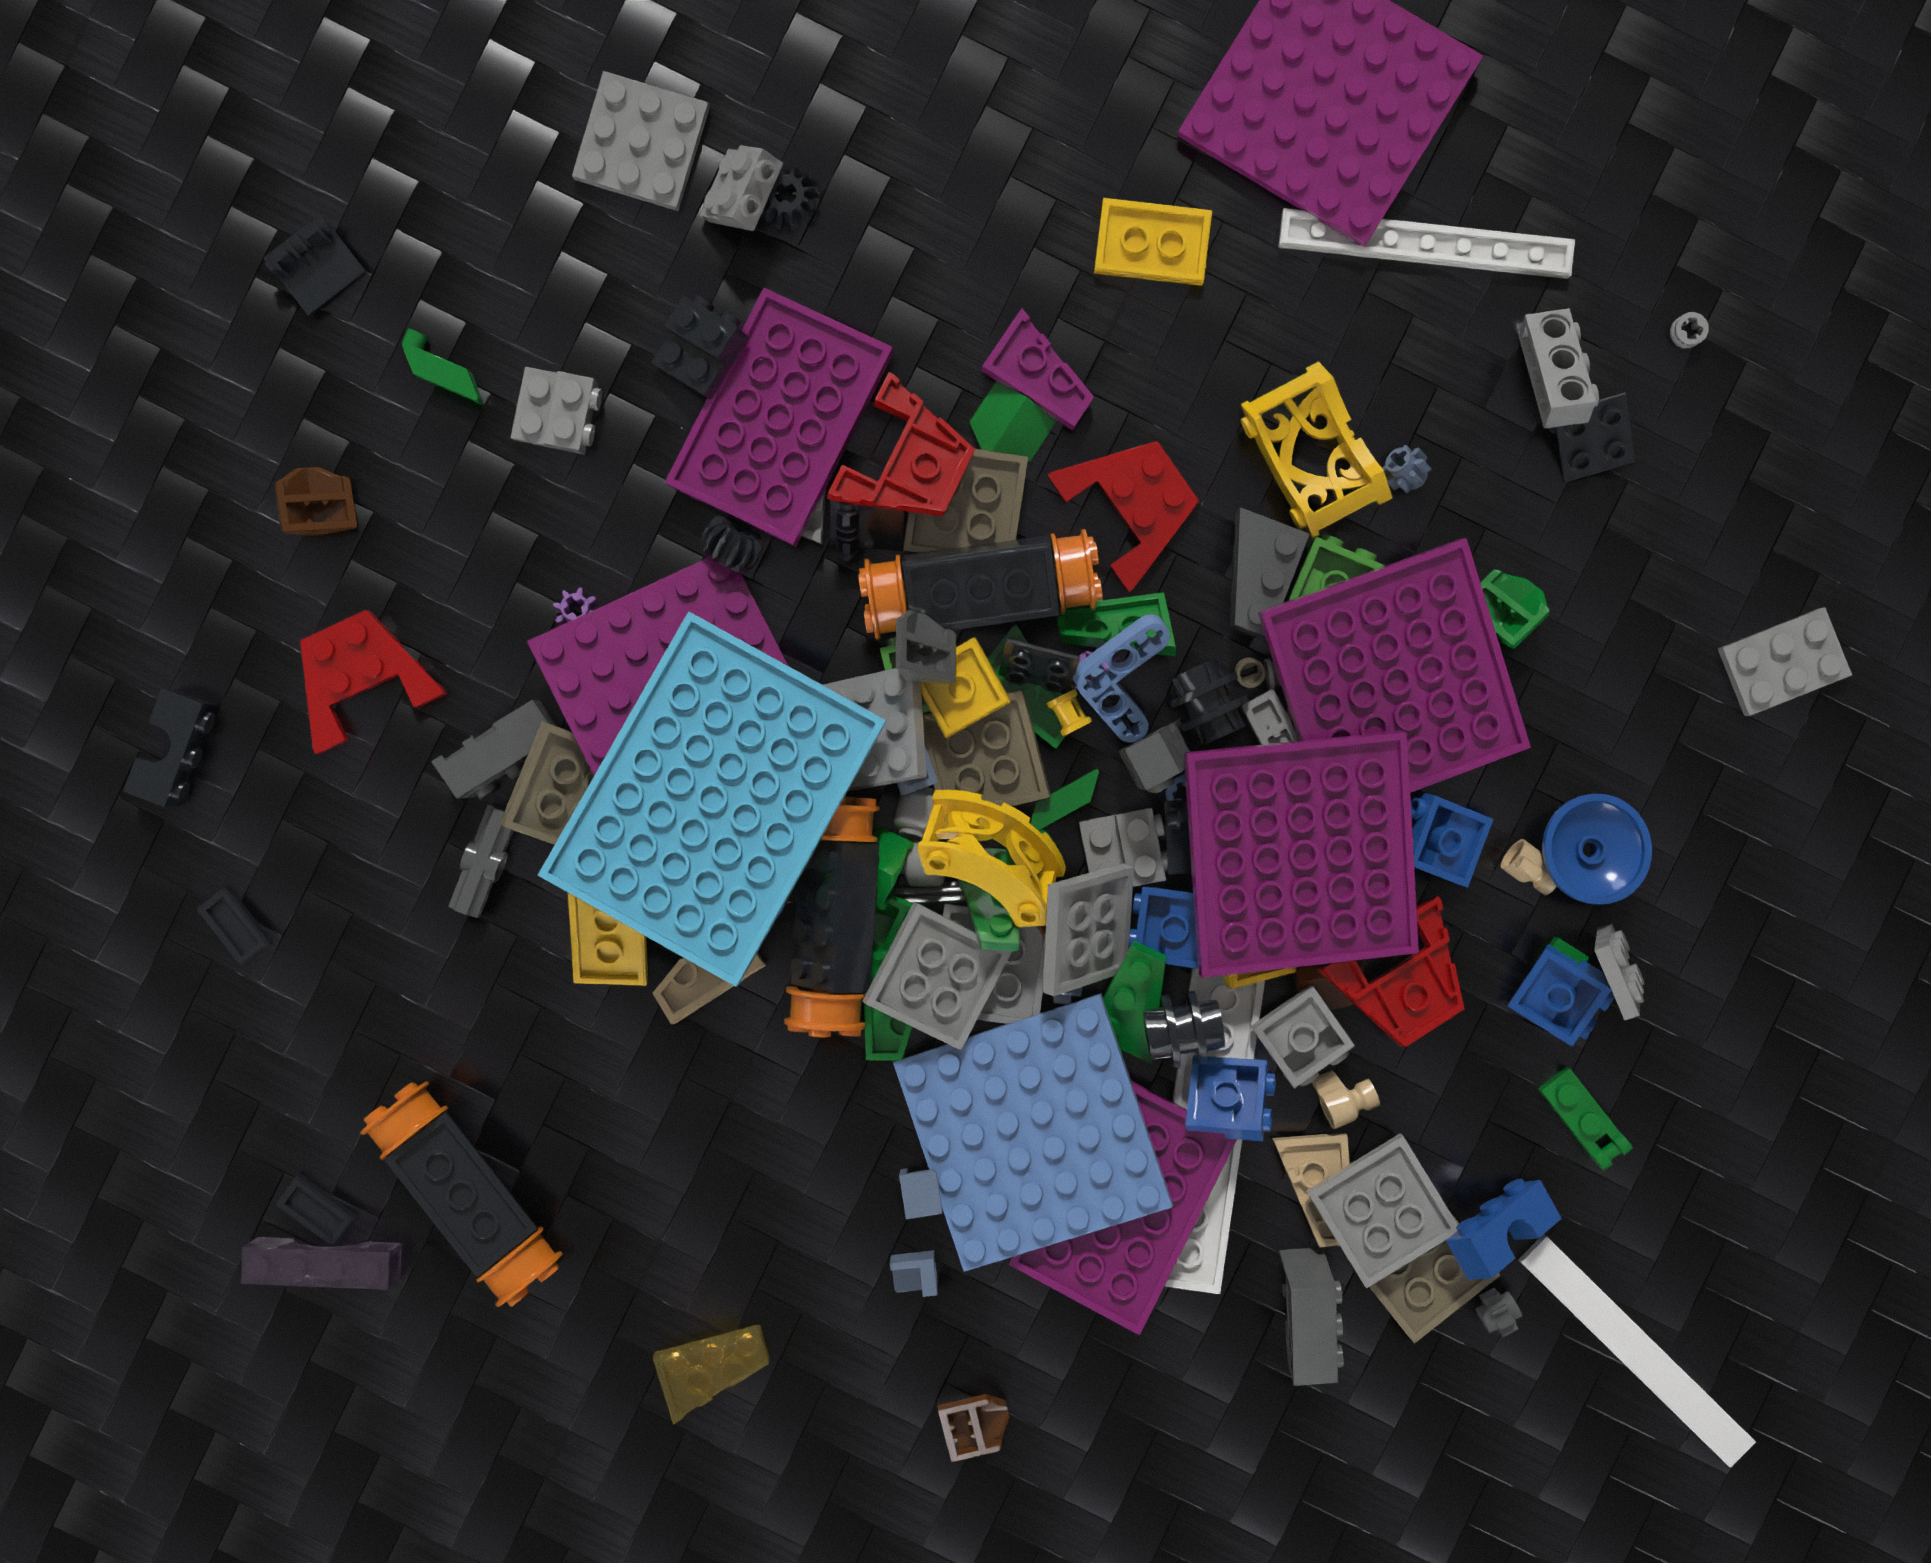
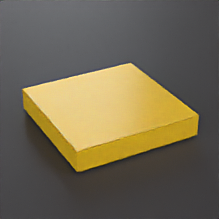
M976 637L956 647L955 683L921 682V694L945 738L953 736L1011 703L1008 694Z

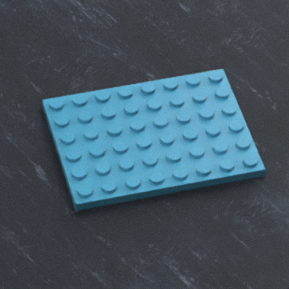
M688 611L538 876L738 987L887 721Z

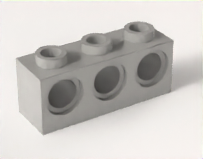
M1569 308L1525 315L1519 339L1544 429L1589 422L1594 407L1598 406L1599 393L1597 386L1591 384L1588 375L1590 362L1587 353H1582L1580 347L1581 331L1577 322L1573 323Z

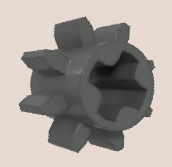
M1492 1288L1479 1295L1482 1305L1475 1309L1489 1333L1498 1330L1505 1337L1518 1330L1515 1320L1522 1317V1313L1508 1291L1500 1295L1495 1288Z

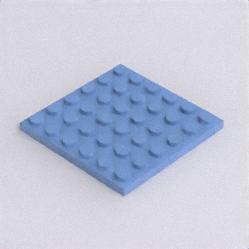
M1101 993L969 1036L962 1050L949 1044H944L893 1062L929 1170H936L942 1209L964 1272L1173 1207L1172 1198Z

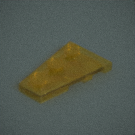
M760 1325L654 1352L653 1361L673 1424L683 1419L684 1415L695 1407H702L711 1401L714 1395L728 1386H735L769 1364L770 1357Z

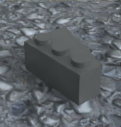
M531 700L493 723L492 728L476 739L470 737L462 742L464 747L448 758H443L441 755L431 762L456 799L475 798L478 796L482 800L494 793L499 788L496 783L506 776L513 779L520 775L541 722L544 721L555 726L557 725L541 701Z
M1323 1247L1279 1250L1280 1262L1286 1275V1284H1282L1283 1297H1286L1287 1318L1285 1319L1287 1359L1293 1385L1338 1383V1367L1344 1366L1342 1346L1337 1344V1336L1343 1335L1342 1317L1336 1310V1304L1342 1303L1340 1281H1334Z

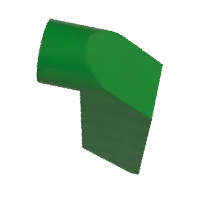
M408 328L402 341V346L413 374L482 405L483 399L473 374L464 367L424 351L429 338Z
M1098 769L1051 793L1049 798L1037 801L1030 824L1041 834L1046 832L1051 838L1046 826L1091 802L1099 774Z

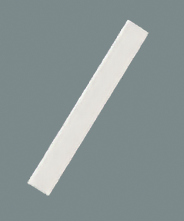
M1284 208L1282 211L1278 248L1568 279L1572 273L1575 239L1382 219L1366 246L1363 247L1355 243L1354 240L1345 237L1318 221V218L1304 210Z
M1543 1234L1518 1259L1730 1468L1756 1443L1546 1235Z

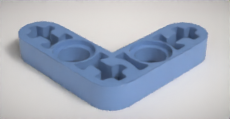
M1153 614L1139 618L1078 664L1073 677L1080 694L1121 740L1129 743L1136 742L1146 735L1148 722L1142 710L1118 681L1168 644L1170 632L1164 621L1159 616ZM1152 630L1156 632V635L1151 638L1145 633ZM1134 640L1141 646L1137 650L1133 644ZM1127 649L1130 651L1129 657L1125 661L1119 663L1112 661L1113 655L1118 650ZM1104 662H1106L1109 668V671L1107 672L1104 669V667L1101 666V664H1103ZM1091 674L1096 679L1091 682L1085 679V677ZM1114 694L1120 696L1116 705L1108 708L1102 706V702L1107 696ZM1126 713L1131 722L1136 724L1132 727L1127 724L1125 725L1121 716Z

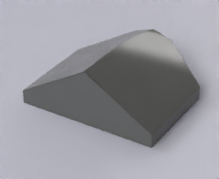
M908 610L896 619V669L908 681L955 683L956 634L950 629L945 630L929 616Z

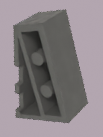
M1240 507L1235 512L1234 523L1235 542L1233 547L1234 564L1230 628L1264 641L1266 637L1258 612L1284 602L1309 533Z
M1183 718L1118 751L1138 790L1158 793L1175 784L1172 777L1185 769L1184 752L1199 751L1189 730L1182 732L1179 726L1185 723Z

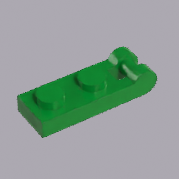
M1563 1068L1538 1088L1590 1157L1603 1171L1613 1165L1611 1160L1619 1154L1625 1155L1633 1149L1629 1141L1620 1133L1570 1068ZM1606 1134L1611 1142L1600 1149L1596 1141Z

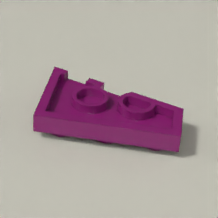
M1021 309L983 364L981 371L1002 385L1028 397L1048 415L1073 431L1093 401L1094 396L1069 365L1063 363L1050 347L1051 343L1043 333L1040 334L1029 321L1030 317Z

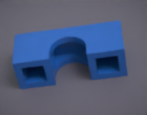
M1517 1179L1504 1186V1193L1482 1204L1479 1214L1462 1221L1456 1226L1457 1232L1448 1238L1446 1242L1468 1280L1493 1278L1515 1259L1507 1241L1508 1230L1514 1240L1540 1238L1562 1219L1541 1180L1524 1182L1523 1179Z

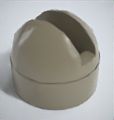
M1243 658L1235 667L1239 677L1237 681L1244 687H1257L1265 678V667L1256 658ZM1253 666L1257 667V671L1240 675L1241 670Z

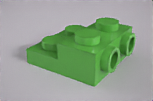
M1323 534L1322 538L1314 537L1298 571V577L1287 601L1384 567V565L1376 562L1378 556L1369 551L1357 548L1354 553L1342 548L1344 542L1338 538Z

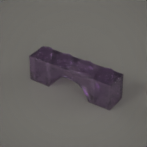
M257 1237L242 1247L241 1284L388 1290L400 1280L402 1243L363 1242L348 1246L318 1247L299 1244L291 1238Z

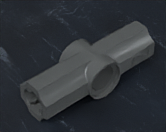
M492 804L487 805L475 839L469 842L460 863L462 872L448 906L454 909V911L476 918L480 917L493 883L497 882L503 872L508 857L506 849L514 831L500 824L505 808Z

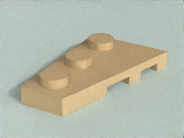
M758 952L741 981L766 966ZM683 957L655 989L653 995L669 1022L676 1024L734 985Z
M1343 1132L1272 1138L1318 1246H1339L1306 1191L1350 1164L1347 1134Z

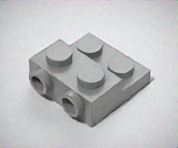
M740 145L738 150L728 149L725 157L720 162L719 171L711 190L705 197L704 206L699 216L710 223L754 231L783 163L761 148Z
M525 366L511 439L585 455L586 446L592 445L595 434V425L591 424L593 411L599 410L602 401V389L598 388L599 383L590 377L561 371L555 373Z
M1152 808L1079 822L1089 873L1119 864H1126L1134 867L1133 887L1166 880L1165 872H1168L1167 851H1160L1158 836L1164 835L1163 823L1160 814L1153 815Z
M1311 984L1250 1026L1294 1088L1299 1085L1306 1086L1312 1083L1319 1076L1318 1071L1328 1064L1336 1065L1343 1061L1349 1055L1348 1050L1355 1046Z

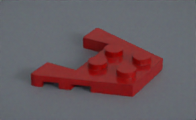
M889 372L875 398L874 406L907 421V424L878 481L842 465L828 492L827 499L943 517L974 454L975 448L941 417L938 419L933 415L915 393H909L900 384V380Z
M1158 441L1057 470L1047 475V478L1065 504L1095 483H1098L1136 537L1140 545L1109 566L1127 593L1134 589L1199 502Z
M364 610L300 640L312 745L315 754H322L349 741L334 709L335 705L398 675L414 708H419L447 695L445 689L426 672V669L402 647V644L369 610Z
M1432 897L1416 907L1418 935L1424 943V948L1420 949L1419 953L1412 954L1370 982H1367L1355 960L1327 963L1318 968L1326 979L1402 1047H1407L1464 1010L1455 963H1451L1447 944L1450 939L1448 929L1444 928L1440 911L1443 910V906L1439 897Z

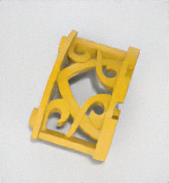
M1319 361L1307 367V373L1250 403L1248 401L1242 403L1241 407L1245 417L1240 419L1247 436L1250 439L1255 438L1275 480L1292 509L1289 512L1294 524L1299 530L1305 528L1312 538L1318 536V531L1374 501L1381 505L1392 499L1384 470L1372 456L1362 438L1355 440V434L1352 430L1350 431L1346 423L1351 418L1342 401L1335 380ZM1313 388V391L1297 407L1292 398ZM1283 403L1292 415L1290 422L1283 414L1276 413L1273 417L1278 421L1279 427L1276 430L1268 429L1263 421L1262 414ZM1309 415L1312 423H1315L1317 416H1323L1326 419L1327 425L1324 429L1319 430L1314 428L1306 418ZM1300 428L1307 435L1318 440L1337 439L1339 445L1333 450L1327 462L1326 471L1328 477L1310 474L1292 465L1293 448ZM1282 441L1278 457L1272 443ZM1339 459H1345L1350 463V469L1343 470L1340 468L1339 473L1341 477H1337L1335 463ZM1293 482L1305 486L1300 494ZM1359 488L1346 496L1343 495L1342 490ZM1326 490H1332L1336 501L1313 512L1308 505V498L1312 496L1318 497L1322 505L1327 498Z
M935 790L932 797L934 805L922 841L917 846L925 874L953 877L982 888L1005 907L1017 927L1046 926L1048 884L1055 883L1057 877H1064L1066 869L1062 855L1046 832L1041 834L1029 823L1030 817L1004 802L999 806L982 800V794L961 790ZM940 839H950L947 842H937ZM996 840L1008 849L1016 865H1007L1003 861L989 855L978 841Z

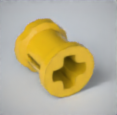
M1076 689L1046 703L1048 708L1054 710L1063 728L1060 731L1062 736L1092 722L1090 717L1085 716L1076 699L1078 694Z

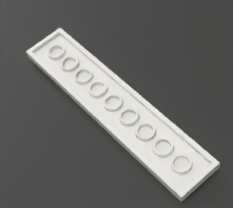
M1191 968L1188 991L1195 990L1198 1001L1217 1000L1223 1022L1225 1048L1208 1051L1207 1056L1254 1059L1257 1035L1250 1026L1260 1019L1265 980L1229 989L1225 986L1224 975L1202 978L1197 968ZM1195 1052L1181 1054V1068L1176 1070L1172 1102L1187 1109L1192 1059ZM1237 1139L1165 1284L1166 1287L1220 1294L1242 1140Z

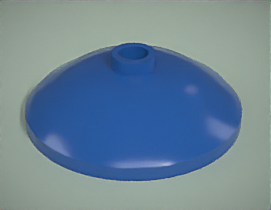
M1587 794L1571 799L1553 814L1544 832L1542 853L1550 878L1562 892L1579 902L1602 905L1614 903L1628 897L1641 885L1650 868L1652 843L1644 820L1628 803L1611 795ZM1585 844H1588L1591 848L1589 857L1583 853Z

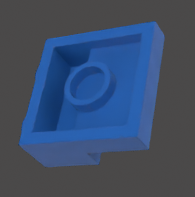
M1419 792L1418 797L1411 800L1414 868L1468 888L1493 819L1438 796Z
M1143 886L1142 893H1135L1133 914L1139 915L1137 929H1131L1128 949L1132 941L1135 940L1166 955V964L1198 969L1193 893Z
M1548 944L1510 1000L1508 1007L1570 1046H1573L1579 1036L1583 1039L1589 1036L1597 1023L1593 1016L1599 1008L1606 1011L1615 997L1604 972L1584 960L1578 963Z
M1193 1055L1185 1124L1187 1131L1224 1133L1226 1139L1263 1141L1264 1131L1271 1132L1273 1118L1272 1109H1266L1267 1096L1275 1095L1276 1076L1275 1074H1269L1267 1060L1207 1056V1064L1199 1065L1196 1055Z

